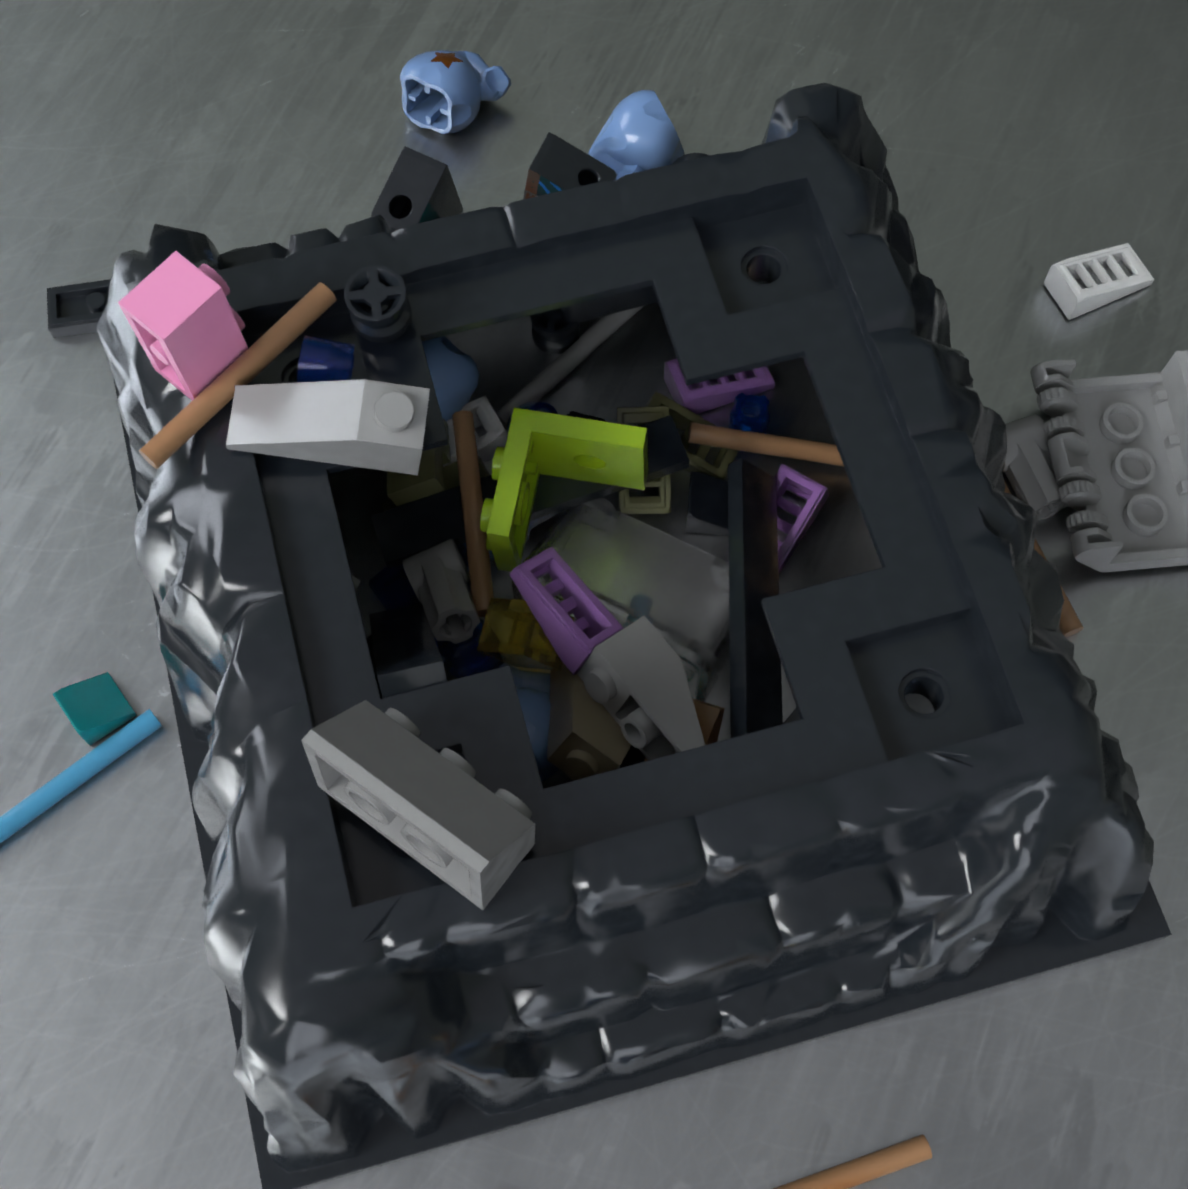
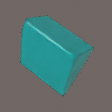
M108 672L63 687L53 693L54 698L74 729L90 746L137 716Z

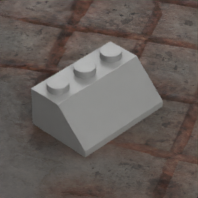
M364 700L312 728L301 741L318 787L480 909H485L535 844L536 824L530 820L532 812L524 802L505 789L500 788L494 794L474 779L476 771L463 757L448 748H443L438 753L419 739L421 732L418 727L398 710L388 708L383 713L370 702Z

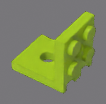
M514 407L505 447L497 446L493 457L492 479L498 480L494 499H485L480 518V530L487 534L486 549L492 551L497 569L511 572L513 568L521 564L540 474L645 490L648 476L647 428Z

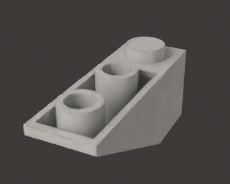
M645 615L593 649L577 674L584 682L589 695L605 707L621 727L625 739L633 747L638 748L648 761L705 745L682 660Z

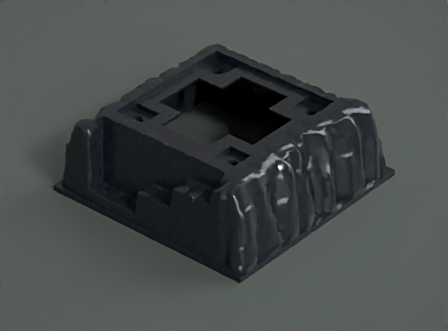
M828 83L792 89L775 101L761 145L743 151L714 154L627 174L615 181L605 180L512 202L504 207H488L401 228L392 233L389 232L386 220L379 214L346 225L339 238L327 228H321L291 235L288 249L273 242L258 246L236 248L219 254L213 242L205 234L155 224L151 231L148 252L143 253L130 250L121 253L116 260L109 286L108 304L96 328L114 377L116 401L120 411L138 509L135 521L138 564L153 591L157 613L155 626L161 653L167 667L206 879L202 908L206 912L203 941L210 968L222 980L226 988L237 1048L233 1074L245 1092L262 1189L307 1188L1148 944L1172 935L1149 881L1153 865L1154 840L1145 828L1144 820L1137 805L1139 791L1132 766L1123 759L1119 739L1101 730L1099 718L1094 712L1097 696L1095 682L1082 675L1077 663L1073 660L1074 644L1059 632L1064 598L1055 564L1046 561L1034 549L1037 515L1031 506L1005 492L1006 486L1001 470L1007 454L1006 424L1000 414L989 407L983 406L978 393L973 389L974 379L969 371L968 358L961 351L951 348L947 302L942 291L935 287L933 280L919 272L914 237L906 217L899 212L898 196L886 166L887 148L864 110L862 96L848 89ZM177 251L197 268L202 263L209 265L227 283L231 293L226 298L229 305L238 313L245 324V328L241 332L249 348L311 289L321 282L334 293L337 301L247 385L366 379L429 388L430 393L422 451L449 445L422 341L555 309L567 323H581L658 302L687 386L803 357L882 568L762 599L761 605L800 720L543 789L510 665L381 699L328 474L357 467L227 449L226 441L233 399L158 469L154 468L144 459L139 450L192 400L155 371L118 302L171 254ZM369 265H385L394 269L403 278L412 309L411 323L406 332L396 340L386 343L371 342L360 336L353 326L344 299L345 285L350 276L360 268ZM755 281H765L769 284H760ZM384 305L382 307V310L384 311L388 308V306ZM920 694L926 697L931 702L934 712L922 714L914 711L907 704L905 695ZM364 700L370 702L383 713L388 708L398 710L418 727L421 732L419 739L438 753L443 748H448L463 757L476 771L474 779L494 794L500 788L505 789L524 802L532 812L530 820L536 824L535 844L485 909H480L318 787L301 741L312 728Z

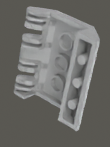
M1188 350L1175 351L1164 369L1157 373L1068 379L1077 365L1076 359L1051 360L1035 365L1031 369L1030 374L1034 391L1038 394L1036 398L1038 408L1052 417L1051 420L1044 423L1043 428L1045 437L1049 439L1047 445L1056 482L1060 486L1058 490L1060 499L1067 506L1079 511L1066 518L1068 531L1073 533L1070 541L1075 560L1100 572L1188 565Z

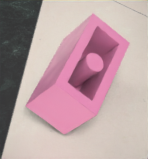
M175 251L124 296L118 304L155 371L189 399L193 400L248 349V346L241 332L245 328V324L238 313L229 305L226 297L231 291L224 279L209 265L202 263L197 268Z

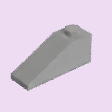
M366 379L235 385L226 448L243 452L418 475L430 389Z

